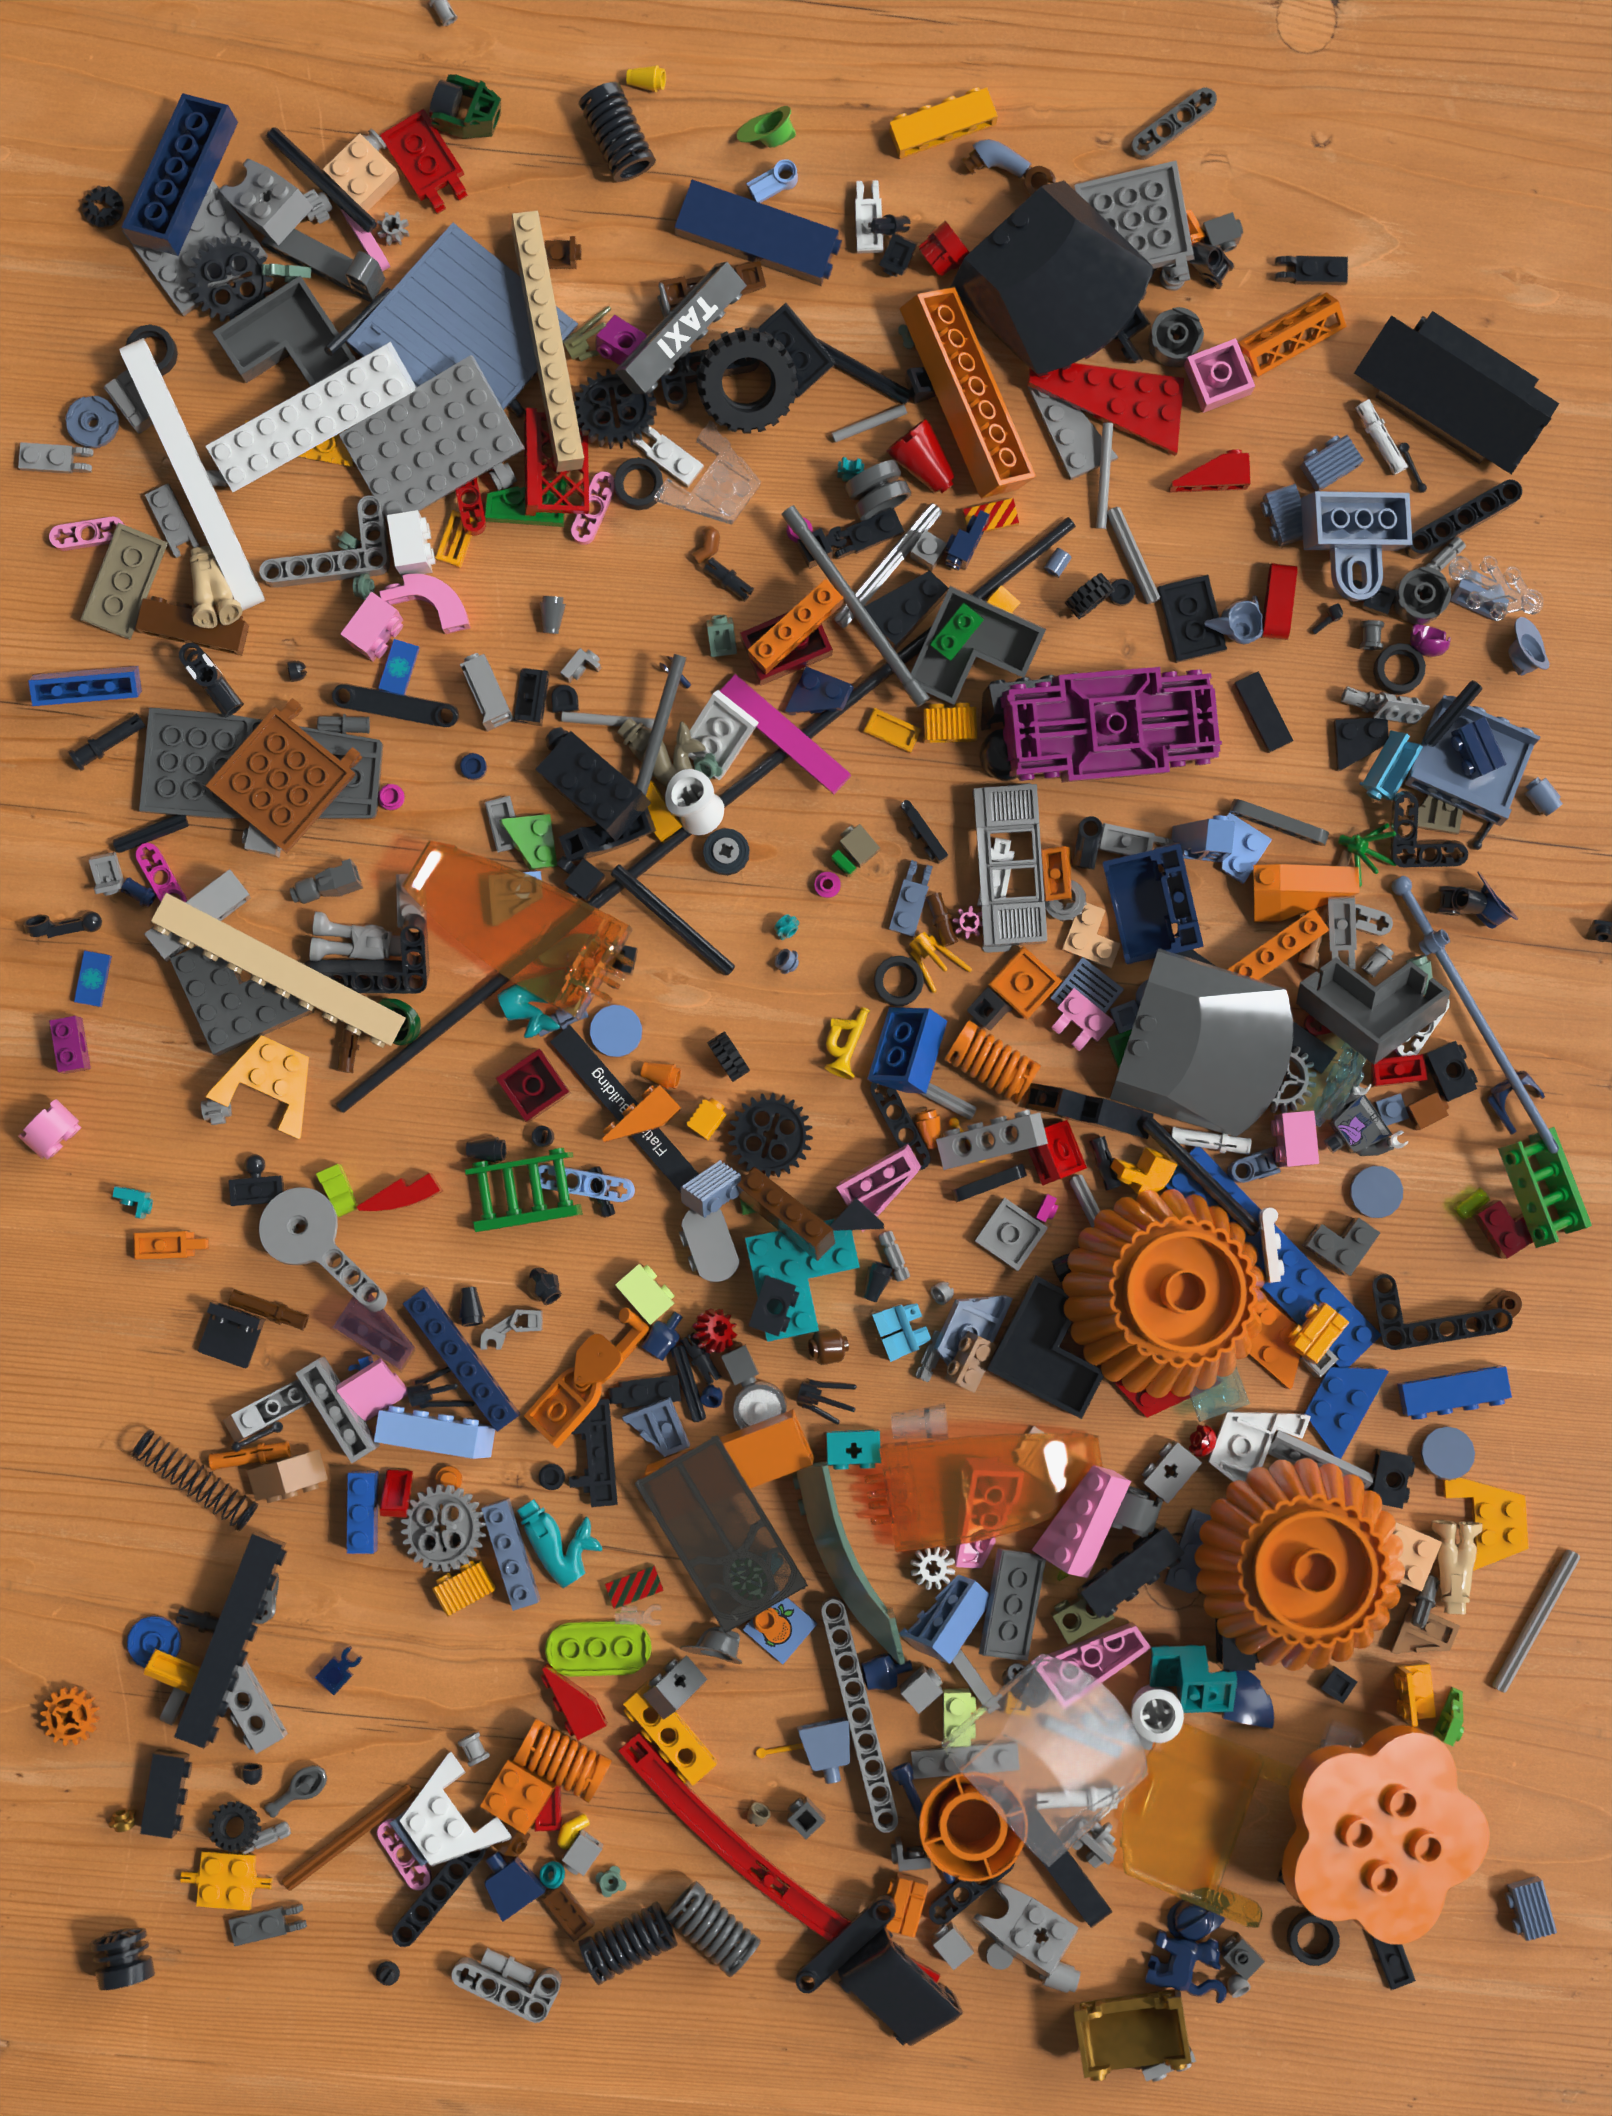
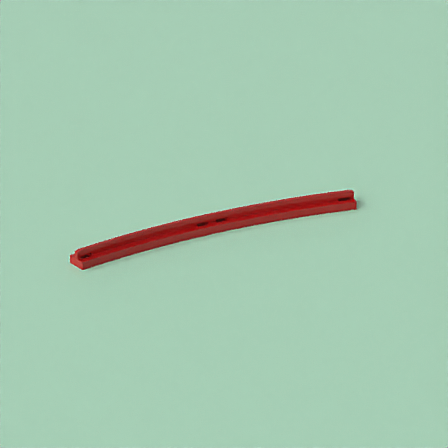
M640 1732L627 1740L619 1748L618 1751L686 1825L735 1870L782 1908L828 1941L834 1938L851 1922L785 1874L733 1830L679 1778L676 1772ZM630 1747H632L641 1757L639 1760L629 1749ZM753 1867L754 1869H756L760 1874L763 1875V1878L761 1879L758 1875L751 1871L750 1868ZM774 1884L775 1886H777L780 1890L784 1892V1894L781 1895L778 1891L771 1887V1885ZM912 1959L936 1983L938 1982L940 1973Z

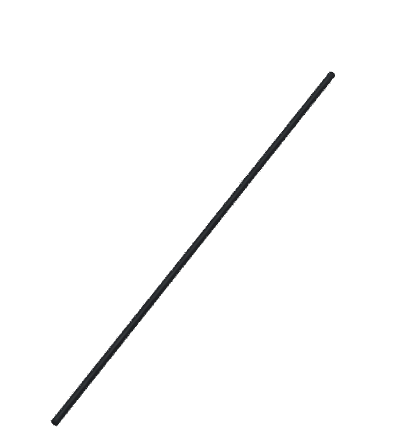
M1069 517L1064 519L971 595L982 600L988 598L1001 585L1003 586L1076 527L1074 522ZM931 627L897 653L904 664L921 651ZM884 663L853 688L843 711L830 712L826 710L801 731L812 739L894 672L888 663ZM778 748L719 796L723 801L724 808L789 756ZM681 827L628 868L627 871L637 879L692 834ZM616 879L613 880L335 1103L342 1113H345L625 887Z

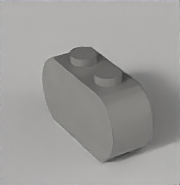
M690 1209L683 1218V1231H680L679 1235L683 1246L689 1245L692 1256H689L688 1260L692 1271L698 1270L702 1278L711 1282H720L730 1278L736 1272L740 1260L722 1211L719 1209L714 1213L711 1212L710 1215L704 1218Z

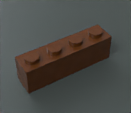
M152 596L151 600L142 599L136 629L141 634L186 644L195 643L200 647L240 656L243 655L249 625L243 620L242 616L232 624L223 625L220 622L219 615H217L218 611L215 610L217 626L214 628H203L193 622L192 612L194 609H192L190 604L177 602L176 605L167 604L166 599Z
M756 1167L737 1184L740 1199L815 1260L818 1261L835 1244L833 1228Z

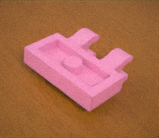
M1073 988L1057 1007L1062 1015L1051 1028L1060 1034L1070 1021L1075 1023L1083 1031L1071 1045L1080 1051L1090 1038L1098 1042L1115 1021Z

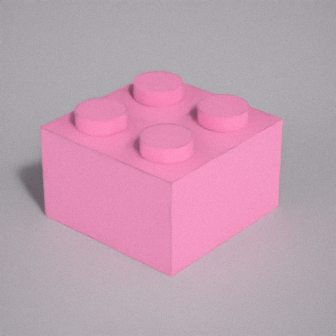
M1236 338L1187 357L1184 363V368L1202 413L1251 395L1255 388Z
M371 592L341 632V636L347 644L373 662L376 657L381 658L388 648L386 644L392 636L396 637L403 628V624H401L403 618L397 609Z
M1314 1111L1274 1115L1275 1120L1271 1121L1272 1136L1277 1138V1147H1274L1273 1153L1275 1163L1279 1162V1168L1319 1164Z

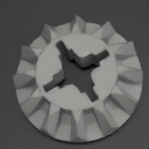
M1071 880L1072 898L1070 899L1074 902L1068 903L1065 909L1064 905L1058 900L1045 901L1046 909L1052 917L1063 921L1073 920L1074 917L1082 914V910L1087 904L1086 893L1080 884Z

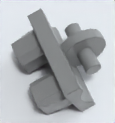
M1083 1816L1076 1821L1074 1830L1069 1836L1068 1844L1075 1850H1079L1086 1844L1091 1849L1087 1853L1086 1859L1094 1868H1097L1104 1862L1109 1865L1114 1860L1113 1855L1117 1850L1112 1844L1115 1838L1110 1834L1113 1825L1109 1822L1101 1826L1097 1821H1094L1091 1825Z

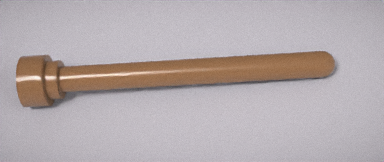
M1348 849L1342 851L1337 866L1348 867L1352 856ZM1328 904L1322 907L1319 915L1326 926L1329 921ZM1324 934L1310 943L1308 949H1305L1303 953H1300L1297 964L1308 969L1317 970L1320 963L1318 950Z

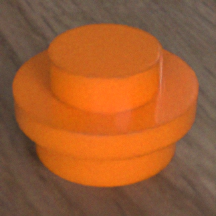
M453 1466L443 1467L436 1475V1484L444 1485L445 1490L448 1485H454L456 1491L460 1488L463 1481L461 1472Z
M768 1607L753 1616L754 1627L761 1633H771L776 1630L779 1625L777 1611L772 1607Z

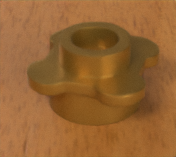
M125 1808L116 1811L110 1817L109 1828H114L115 1832H124L133 1828L136 1824L134 1815L137 1814L136 1810Z

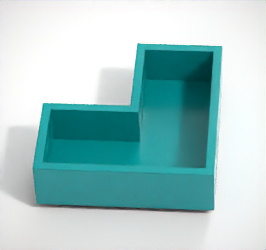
M835 1219L826 1220L824 1222L827 1225H830ZM852 1230L833 1231L835 1244L818 1261L780 1231L745 1238L757 1297H759L766 1275L796 1285L795 1291L800 1292L795 1307L789 1306L786 1316L791 1319L786 1333L780 1331L778 1337L765 1332L767 1342L819 1331L808 1279L860 1268ZM771 1299L767 1304V1309L772 1314H778L782 1311L783 1304L778 1299Z

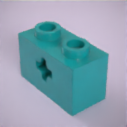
M879 1429L826 1431L828 1465H833V1469H849V1464H859L860 1468L867 1469L875 1468V1463H881ZM851 1443H856L857 1447L861 1448V1451H858L855 1457H852L850 1452H846V1448H850Z

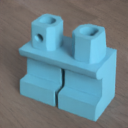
M917 1303L906 1306L900 1304L872 1314L880 1337L903 1329L881 1339L890 1362L919 1350V1346L931 1340L926 1326L912 1331L909 1321L922 1317Z

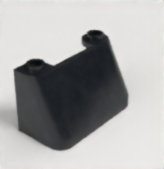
M884 1927L837 1970L841 1978L839 1984L848 1994L853 1992L894 2031V2037L901 2045L904 2046L907 2043L909 2046H912L956 2021L963 2014V2011L955 1993L947 1986L943 1987L941 1983L937 1984L905 1953L901 1945L898 1946L896 1942H892L893 1934Z

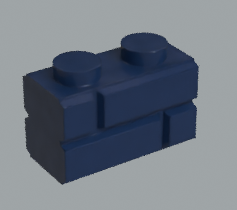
M1486 717L1451 732L1453 736L1451 738L1452 746L1457 752H1460L1463 758L1462 768L1466 775L1471 776L1472 780L1507 765Z

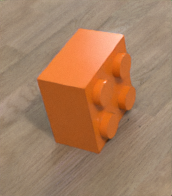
M512 1755L505 1763L480 1807L525 1835L531 1829L555 1789L556 1784L553 1781H547L545 1775L543 1777L538 1776L537 1770L534 1772L529 1771L528 1765L522 1767L513 1762L515 1756Z

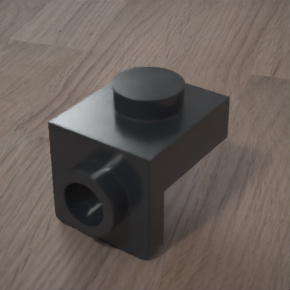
M896 233L893 234L885 254L878 265L884 267L883 272L894 277H897L898 274L903 275L907 271L918 243Z

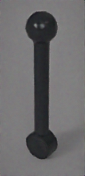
M1401 443L1398 450L1401 454H1404L1417 483V491L1424 493L1427 490V485L1422 483L1408 452L1410 447L1407 443Z
M1489 822L1479 838L1472 842L1473 849L1479 850L1482 848V841L1494 823Z
M275 1422L273 1427L241 1442H233L231 1449L234 1452H239L243 1446L273 1432L280 1433L283 1430V1424Z

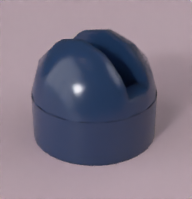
M709 1385L702 1392L701 1403L709 1408H717L721 1405L723 1392L719 1387L716 1388L714 1385Z

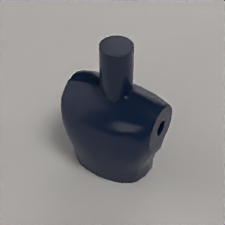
M889 1653L879 1654L861 1663L867 1690L894 1689L898 1684L897 1674L913 1670L910 1660L905 1661V1664L902 1665L899 1663L895 1664Z

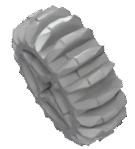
M1298 1046L1294 1048L1293 1053L1291 1052L1290 1060L1298 1067L1301 1078L1292 1075L1288 1064L1285 1075L1286 1079L1289 1080L1282 1082L1276 1096L1270 1103V1110L1273 1113L1277 1111L1278 1105H1280L1281 1113L1287 1112V1104L1292 1111L1297 1110L1295 1101L1300 1105L1306 1104L1302 1095L1306 1097L1312 1096V1093L1306 1088L1316 1087V1083L1309 1081V1078L1317 1076L1316 1072L1308 1073L1307 1069L1313 1067L1314 1063H1304V1060L1308 1058L1307 1053H1304L1301 1057L1297 1056L1300 1052V1047ZM1287 1085L1299 1086L1293 1096L1288 1099H1280L1281 1093H1283Z

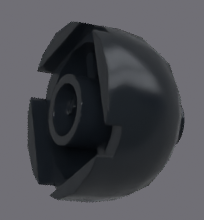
M1003 729L995 730L986 737L981 745L979 754L981 766L991 777L993 776L1001 781L1015 780L1018 776L1010 777L1011 762L1008 761L1007 745L1004 742Z

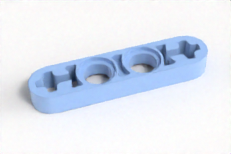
M554 1165L539 1166L541 1187L558 1191L556 1180H547L546 1182L545 1178H542V1173H546L547 1169L549 1175L555 1176ZM565 1167L566 1177L572 1173L578 1178V1184L575 1188L571 1189L568 1187V1191L571 1194L615 1202H626L635 1193V1187L629 1179ZM594 1178L600 1179L603 1183V1188L599 1193L591 1190L590 1184ZM623 1183V1188L627 1189V1194H622L620 1197V1192L609 1191L610 1186H621Z

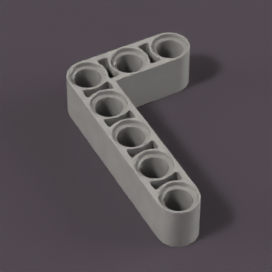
M365 496L358 503L357 509L362 548L269 559L261 564L259 569L260 576L268 586L278 588L354 579L361 574H369L370 577L385 574L390 567L385 515L380 501L374 496ZM369 505L377 506V511L373 515L365 514V509ZM371 531H379L380 536L377 540H368V534ZM381 556L383 557L381 565L377 567L370 565L373 557ZM355 559L357 560V565L354 569L347 570L345 569L346 561ZM322 563H331V568L328 572H319V567ZM296 566H305V571L302 575H293V570ZM278 568L279 574L276 578H267V573L270 569Z

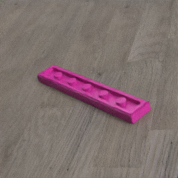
M736 674L720 690L722 694L759 722L756 728L833 795L851 777V774Z

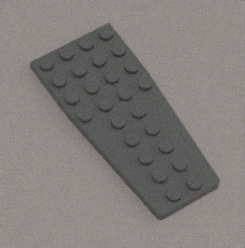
M149 708L139 811L141 813L185 815L212 819H244L207 789L206 784L263 720L236 715L225 718L220 713ZM299 726L340 761L352 747L363 757L356 766L351 768L356 775L318 819L376 818L383 757L382 742L378 739Z

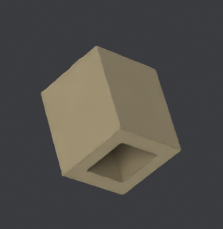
M860 824L856 828L851 825L841 834L843 839L840 840V845L859 868L880 851V847Z

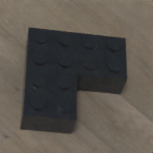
M1033 1275L998 1343L987 1370L1082 1419L1104 1376L1100 1368L1059 1347L1072 1323L1064 1313V1304L1069 1296L1062 1288L1037 1275Z

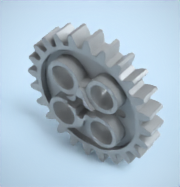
M437 1485L436 1490L433 1487H427V1494L418 1492L420 1501L410 1500L414 1508L408 1509L409 1519L401 1520L403 1524L407 1525V1529L402 1530L401 1534L408 1535V1538L402 1543L411 1544L412 1546L407 1553H416L414 1562L424 1560L423 1568H429L432 1565L433 1571H439L442 1567L443 1572H449L451 1567L454 1570L460 1569V1562L463 1565L469 1564L467 1556H477L473 1548L483 1546L477 1541L478 1537H486V1534L479 1531L481 1527L486 1526V1523L479 1522L478 1519L483 1516V1512H476L475 1510L480 1503H470L473 1495L466 1494L463 1496L464 1489L458 1488L455 1491L454 1485H448L446 1490L444 1485ZM454 1507H457L459 1511V1516L456 1520H453L451 1516V1511ZM429 1509L434 1514V1518L430 1523L426 1519V1513ZM446 1525V1530L441 1531L440 1527ZM455 1534H459L461 1538V1543L458 1547L453 1543ZM431 1536L436 1541L435 1547L432 1550L428 1546V1540Z

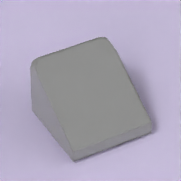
M1330 1349L1327 1350L1317 1364H1311L1302 1356L1299 1359L1315 1378H1320L1338 1360Z

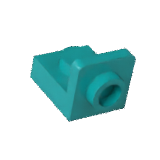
M121 1186L114 1187L112 1197L120 1198V1204L135 1206V1203L138 1202L135 1218L145 1219L146 1214L151 1213L153 1199H150V1192Z

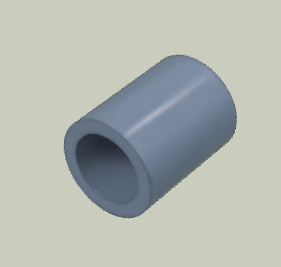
M1056 548L1044 569L1051 575L1059 578L1072 557L1066 551Z

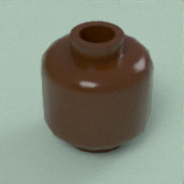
M833 1328L815 1332L812 1339L808 1341V1350L811 1359L816 1360L820 1365L839 1363L844 1359L845 1352L849 1351V1343L846 1336H842L839 1330Z

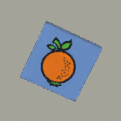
M777 1590L775 1593H773L771 1599L775 1597L780 1592V1590ZM788 1597L770 1606L779 1615V1625L776 1630L771 1633L759 1632L754 1627L753 1617L743 1628V1631L782 1664L786 1662L817 1625L814 1619Z

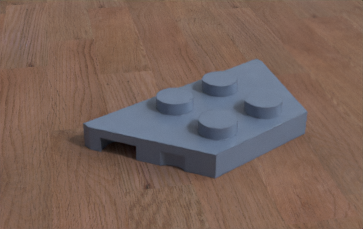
M1002 1295L955 1299L934 1346V1349L948 1366L954 1360L959 1350V1343L968 1331L993 1343L1013 1298Z

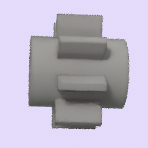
M314 189L305 193L304 197L313 206L306 215L310 222L316 219L321 224L330 219L328 211L333 208L325 193L317 194Z
M386 212L384 220L377 221L378 226L383 229L378 232L380 238L387 237L386 242L388 246L392 242H398L399 245H402L401 240L403 237H409V232L404 229L409 223L407 219L400 220L399 212H396L395 215H389Z
M209 1099L201 1101L203 1119L211 1120V1125L226 1123L225 1117L232 1116L231 1103H229L228 1107H225Z

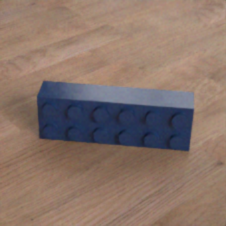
M182 93L121 227L132 244L176 256L179 255L238 124L229 105Z

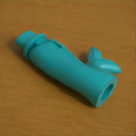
M582 965L572 970L570 967H567V972L566 970H558L543 976L524 980L497 995L508 1021L529 1020L524 1038L534 1037L542 1030L554 1031L560 1028V1025L550 1016L545 1015L540 1009L529 1004V1002L557 1003L580 991V986L589 983Z
M535 1499L517 1510L523 1520L520 1523L522 1525L526 1524L524 1530L536 1555L561 1588H565L586 1573L581 1557L583 1550H603L600 1542L590 1536L591 1522L587 1516L578 1527L564 1556L559 1526L554 1518L545 1512L544 1507L540 1508Z

